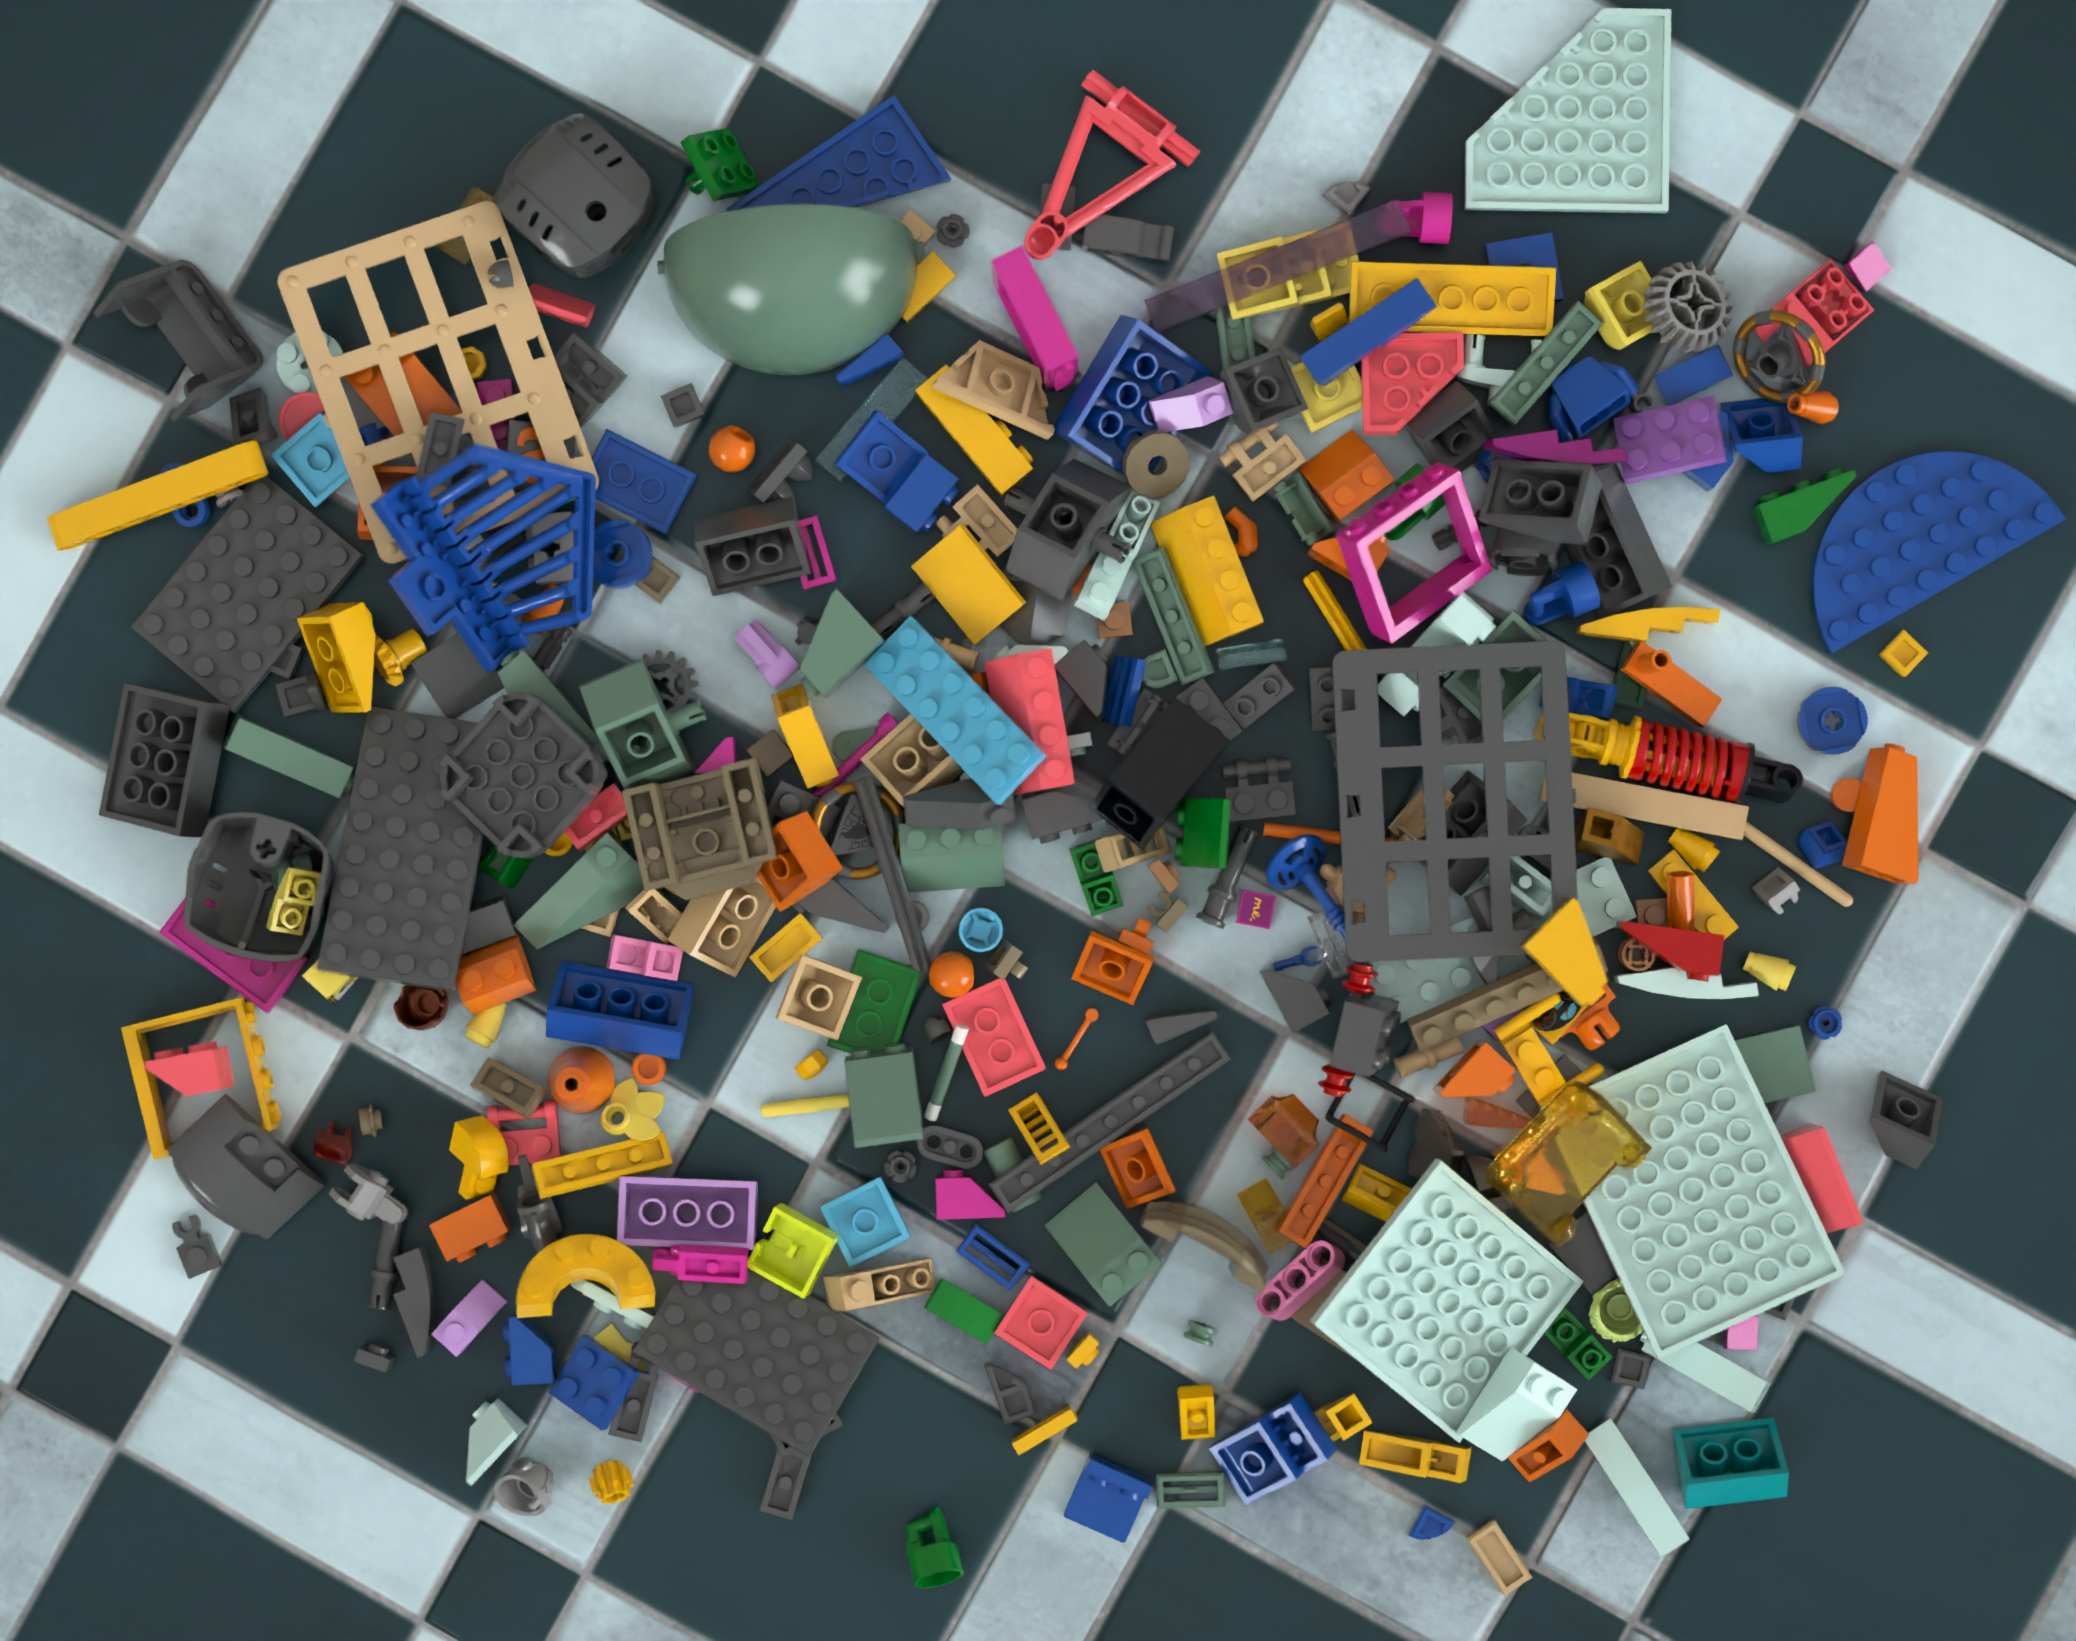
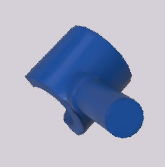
M1305 947L1299 955L1273 963L1275 971L1301 964L1308 967L1319 965L1322 960L1310 962L1307 959V953L1310 950L1318 949V947Z

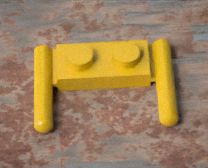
M1558 993L1535 1002L1493 1030L1540 1108L1576 1093L1604 1074V1067L1600 1063H1595L1565 1083L1564 1078L1533 1027L1529 1024L1561 1002V997Z

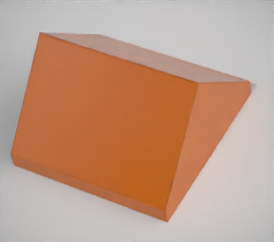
M1091 931L1071 979L1133 1005L1155 957Z
M1147 1126L1119 1137L1100 1149L1126 1209L1176 1191Z

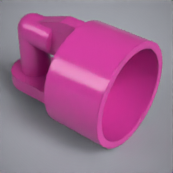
M1422 192L1420 200L1390 201L1386 205L1385 212L1379 216L1378 228L1383 234L1389 236L1418 237L1419 243L1448 245L1452 225V193Z

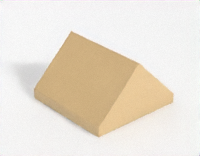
M800 954L776 1018L838 1041L862 977L822 960Z

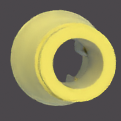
M1750 951L1742 970L1749 972V974L1775 991L1778 988L1786 991L1796 966L1789 964L1788 959L1760 953L1756 954Z
M503 1003L475 1014L465 1027L468 1030L464 1037L488 1049L492 1042H496L505 1009L508 1005Z

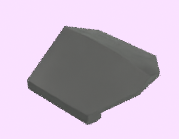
M1009 580L1027 603L999 626L1019 644L1044 645L1064 636L1072 591L1065 602L1024 581Z

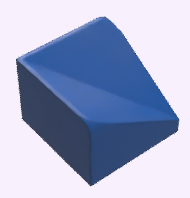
M1828 821L1806 828L1799 838L1797 845L1812 866L1817 869L1840 861L1844 857L1847 841L1834 823Z

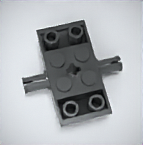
M1076 459L1071 460L1054 471L1037 498L1019 490L1015 486L1011 487L1009 492L1013 495L1006 494L1004 506L1010 507L1026 516L1017 529L1006 573L1065 602L1095 552L1098 551L1122 564L1126 560L1123 554L1129 555L1131 544L1108 534L1107 531L1132 492V487Z

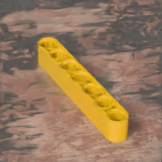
M249 441L57 512L46 519L57 550H67L268 475L269 472L258 441Z

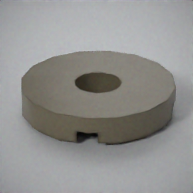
M1163 430L1148 431L1128 445L1123 456L1122 471L1128 484L1138 494L1149 498L1164 497L1173 493L1184 482L1189 471L1190 457L1186 446L1174 434ZM1156 456L1163 457L1161 468L1157 471H1149L1148 464L1150 460Z

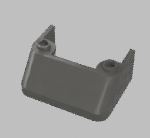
M178 260L118 282L93 312L99 318L121 309L127 318L137 326L149 327L157 324L194 374L184 385L186 399L170 416L173 422L211 407L252 377L263 364L262 354L199 268L187 260Z

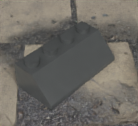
M1617 464L1596 471L1602 486L1587 545L1565 543L1573 562H1584L1593 575L1600 595V607L1595 609L1599 619L1612 615L1672 587Z

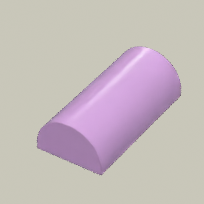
M620 1176L617 1241L622 1244L660 1247L688 1244L739 1247L754 1250L758 1219L757 1181Z

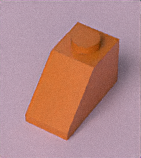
M1566 1409L1555 1422L1515 1451L1508 1459L1530 1483L1571 1459L1589 1436V1433Z

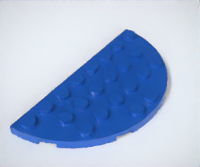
M1952 451L1931 452L1897 461L1877 471L1854 488L1840 504L1834 515L1829 519L1815 553L1811 591H1813L1816 613L1814 616L1821 639L1828 653H1834L2061 523L2066 518L2056 503L2033 480L2000 461L1982 455Z

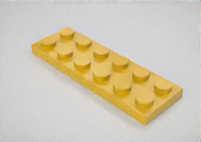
M1351 261L1348 324L1418 278L1437 307L1404 332H1463V334L1546 336L1553 328L1555 267Z

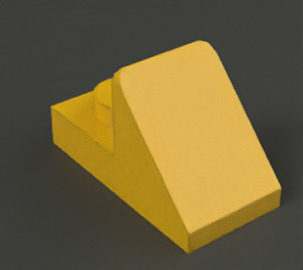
M1203 1384L1178 1387L1181 1440L1215 1437L1213 1386Z

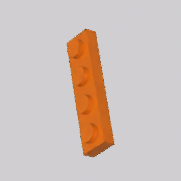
M1342 1114L1339 1118L1340 1121L1369 1137L1374 1132L1347 1114ZM1335 1126L1275 1231L1306 1249L1367 1143Z

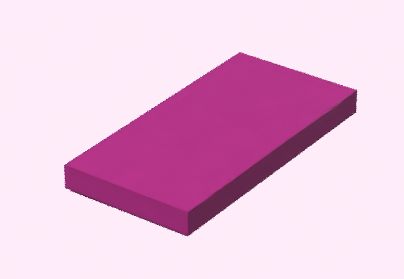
M207 882V885H208V886H210V887L216 889L215 887H213L211 884H209V883ZM185 897L159 933L264 1012L270 1013L310 959L304 956L296 961L268 962L237 956L213 947L197 938L184 926ZM209 899L205 900L204 903L212 908L216 907V903Z

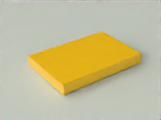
M963 523L911 566L974 645L979 643L1027 603Z

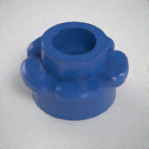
M1821 1006L1815 1009L1814 1015L1809 1018V1028L1815 1032L1817 1038L1827 1040L1831 1036L1836 1037L1840 1033L1842 1017L1836 1009ZM1823 1020H1828L1827 1026L1822 1024Z

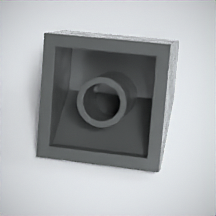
M1455 381L1437 394L1406 425L1414 443L1431 466L1439 462L1458 469L1460 473L1478 461V454L1483 451L1481 443L1497 439L1478 400L1458 381Z

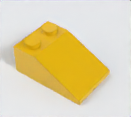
M330 603L318 610L296 618L331 713H362L370 711L375 631L372 625V615L368 608H366L365 603Z

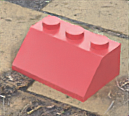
M1809 1123L1780 1135L1826 1233L1863 1224L1864 1222L1825 1127Z

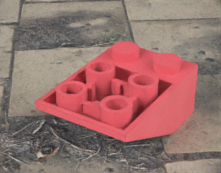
M1832 259L1827 261L1770 309L1789 312L1804 320L1819 337L1824 353L1874 311L1872 306ZM1771 323L1761 325L1755 328L1754 331L1765 342L1782 324ZM1793 329L1805 368H1807L1813 361L1811 350L1807 342Z

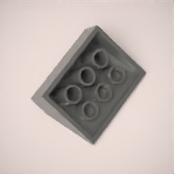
M124 683L99 815L176 836L202 837L207 827L230 705L200 697Z

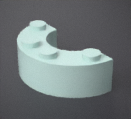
M1462 591L1410 647L1470 646L1478 644L1496 627L1492 623L1494 618ZM1439 671V677L1441 675L1446 679L1453 671ZM1417 672L1386 674L1377 684L1378 694L1403 717L1411 709L1416 712L1419 710Z

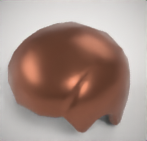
M412 985L403 986L402 992L398 1000L394 1002L393 1007L397 1020L409 1029L425 1031L435 1028L443 1021L448 1011V994L445 990Z

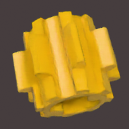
M610 1460L596 1465V1468L592 1470L594 1477L589 1478L592 1494H595L602 1504H615L630 1496L629 1488L634 1486L631 1472L627 1470V1466H623L621 1461Z

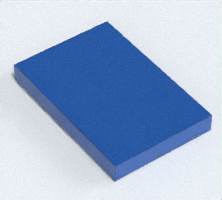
M606 429L592 456V461L599 477L595 499L668 535L698 475L609 429Z

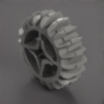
M1692 261L1685 262L1684 264L1676 262L1669 267L1661 269L1648 283L1650 287L1643 294L1648 300L1642 306L1650 314L1646 316L1644 321L1653 323L1654 327L1650 333L1659 332L1661 334L1660 343L1670 341L1671 350L1681 348L1683 353H1689L1692 350L1700 352L1706 349V347L1713 346L1719 338L1724 336L1725 332H1727L1725 327L1732 320L1727 314L1731 312L1733 306L1725 301L1729 298L1730 293H1723L1721 289L1725 281L1716 282L1714 280L1716 271H1710L1706 274L1704 264L1695 267ZM1677 285V291L1674 293V298H1670V291L1672 286ZM1701 316H1705L1704 326L1702 330H1698Z

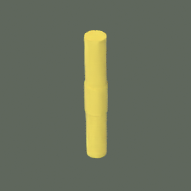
M848 1094L761 1104L763 1118L850 1107Z

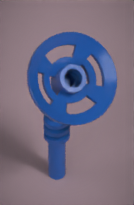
M1311 834L1301 835L1288 841L1274 854L1268 864L1266 877L1269 884L1277 890H1290L1305 883L1325 910V918H1330L1329 924H1334L1333 930L1339 931L1345 940L1344 910L1341 911L1343 907L1341 904H1336L1315 875L1326 856L1324 842L1318 836ZM1314 847L1318 848L1319 850V859L1313 851ZM1303 848L1302 853L1293 855L1288 862L1285 861L1292 853ZM1279 872H1281L1282 878L1286 881L1285 883L1279 882ZM1289 872H1291L1294 876L1289 878Z

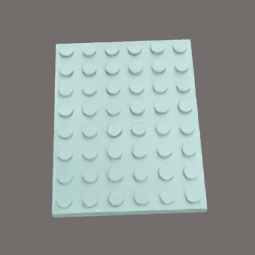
M1727 1024L1540 1108L1656 1359L1659 1360L1846 1274Z

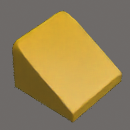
M1338 302L1313 317L1310 326L1319 342H1322L1346 326L1348 318L1344 306Z

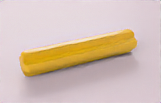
M1316 570L1305 576L1303 579L1304 584L1344 649H1367L1321 573Z

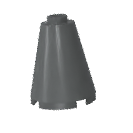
M1500 527L1489 555V562L1492 568L1498 570V565L1507 567L1508 574L1520 576L1545 575L1547 568H1551L1552 572L1556 571L1558 562L1554 542Z

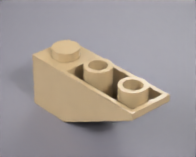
M931 1258L823 1276L827 1305L835 1311H848L932 1293L936 1287Z

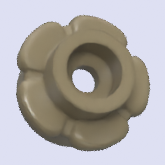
M369 1104L367 1108L359 1109L362 1135L372 1134L373 1137H376L377 1130L383 1129L381 1110H374L372 1104Z

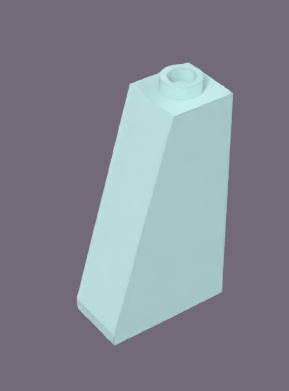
M1643 1332L1640 1341L1645 1344L1641 1350L1656 1358ZM1699 1342L1659 1359L1753 1413L1756 1412L1771 1385V1382Z

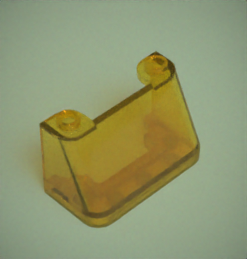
M1574 1081L1563 1087L1491 1163L1486 1170L1485 1180L1545 1238L1559 1248L1575 1234L1577 1221L1571 1214L1616 1166L1623 1169L1638 1167L1645 1160L1647 1153L1652 1147L1601 1094L1580 1081Z

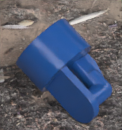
M1578 561L1553 571L1551 575L1552 583L1530 594L1529 602L1523 610V616L1529 624L1541 625L1563 615H1567L1572 619L1599 608V591L1593 575L1586 564Z

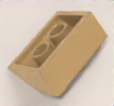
M911 714L860 759L903 808V796L950 784L964 771Z
M756 875L753 883L750 885L691 899L670 934L668 941L687 954L736 978L774 912L776 905Z

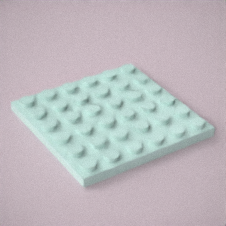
M1436 1158L1314 1314L1310 1322L1450 1437L1460 1443L1463 1437L1456 1433L1457 1429L1510 1347L1527 1356L1584 1281L1445 1163Z

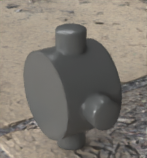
M799 621L796 624L798 627V638L795 639L797 645L801 643L810 644L818 623L816 622L812 625Z

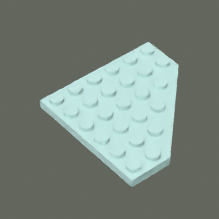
M1603 8L1546 65L1527 81L1512 98L1498 109L1482 127L1469 137L1465 142L1464 210L1667 213L1669 211L1671 9Z

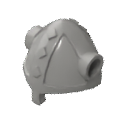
M527 1457L520 1458L512 1465L513 1469L505 1473L495 1483L493 1489L495 1499L503 1508L512 1513L524 1516L540 1515L551 1504L550 1496L554 1484L553 1472L546 1465L531 1463Z

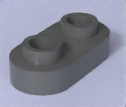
M933 1124L924 1127L923 1139H917L918 1150L924 1157L959 1168H973L980 1163L983 1157V1145L977 1137ZM932 1135L938 1136L941 1140L940 1145L936 1148L930 1147L928 1144V1138ZM963 1145H970L973 1148V1154L970 1157L961 1155L960 1148Z

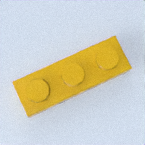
M1671 849L1646 870L1666 895L1667 873L1674 871L1693 872L1675 849ZM1694 873L1695 930L1724 935L1725 940L1739 926Z

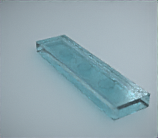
M902 357L815 461L842 483L848 475L837 467L834 461L871 413L877 410L893 423L916 396L915 390L928 378Z

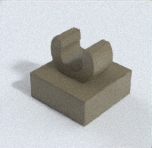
M1160 892L1158 895L1165 900V908L1162 911H1157L1149 905L1147 910L1152 916L1161 917L1155 924L1167 933L1188 909V906L1179 898L1172 904L1170 896Z
M1004 938L984 965L1002 980L1005 979L1009 972L1022 979L1028 970L1026 966L1018 961L1023 952Z

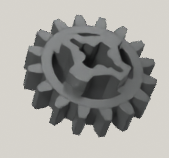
M656 650L655 659H651L646 653L643 655V660L651 677L662 682L666 681V679L669 680L666 686L674 697L662 692L659 694L663 702L670 701L674 704L673 707L668 708L670 711L687 705L689 699H698V696L691 691L692 688L699 686V682L690 679V676L696 671L694 668L685 670L684 666L687 663V659L683 657L676 662L675 653L672 651L669 652L667 658H663L660 650ZM656 665H670L665 672L654 673L650 670V668ZM680 675H682L684 680L683 696L677 689V681Z

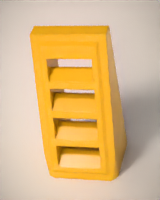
M1037 1092L1008 1109L1041 1165L1070 1148ZM1041 1111L1042 1114L1027 1124L1024 1123L1025 1120ZM1045 1120L1047 1121V1124L1037 1129L1033 1133L1029 1132V1130L1036 1127L1040 1123L1044 1122ZM1052 1129V1134L1037 1143L1035 1142V1139ZM1058 1139L1059 1143L1045 1152H1041L1040 1149Z

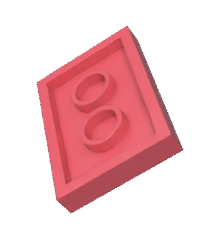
M998 978L963 996L942 1004L953 1029H955L956 1024H963L969 1027L962 1049L984 1097L1046 1069L1006 979Z

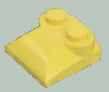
M1641 260L1585 291L1584 305L1603 323L1598 331L1605 343L1613 349L1621 350L1649 334L1654 327L1652 322L1644 321L1650 312L1642 308L1644 302L1648 300L1643 294L1650 287L1648 283L1651 277Z

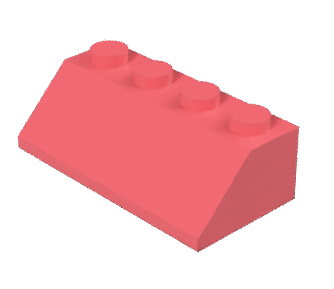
M1052 648L1015 654L984 662L990 697L1047 755L1012 794L1018 795L1075 785Z

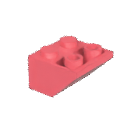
M216 1041L188 1046V1054H184L183 1048L154 1053L155 1060L145 1062V1068L185 1096L235 1086L228 1046L217 1048Z

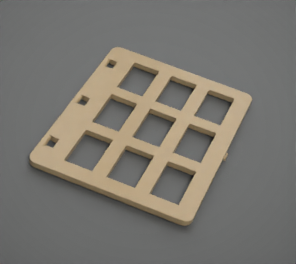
M484 201L286 268L279 274L278 286L326 412L323 417L327 427L332 428L377 552L384 562L395 564L406 560L407 557L370 505L383 494L373 467L412 453L418 469L427 425L423 426L399 361L400 357L435 345L438 346L462 413L453 417L465 419L462 435L470 433L474 445L479 444L498 449L490 426L528 413L546 462L592 473L596 478L595 491L597 490L599 485L598 474L501 212L496 204ZM463 236L487 305L449 317L424 249ZM501 238L508 258L496 260L490 242ZM405 257L429 325L390 337L365 269ZM508 259L514 287H494L489 282V279L497 276L496 274H487V271L493 263ZM346 276L371 345L332 358L307 289ZM496 325L520 393L482 406L457 338ZM537 337L545 357L533 360L527 341ZM379 365L404 433L365 446L340 378ZM574 436L581 457L578 456L570 459L564 440ZM501 469L497 475L487 479L489 486L507 476L506 470ZM557 484L553 489L544 492L486 531L513 522L567 486ZM437 485L430 490L429 496L432 499L446 490L447 487ZM513 488L495 499L494 502L487 504L462 520L453 530L455 534L515 496ZM452 502L444 507L441 512L443 516L454 510Z

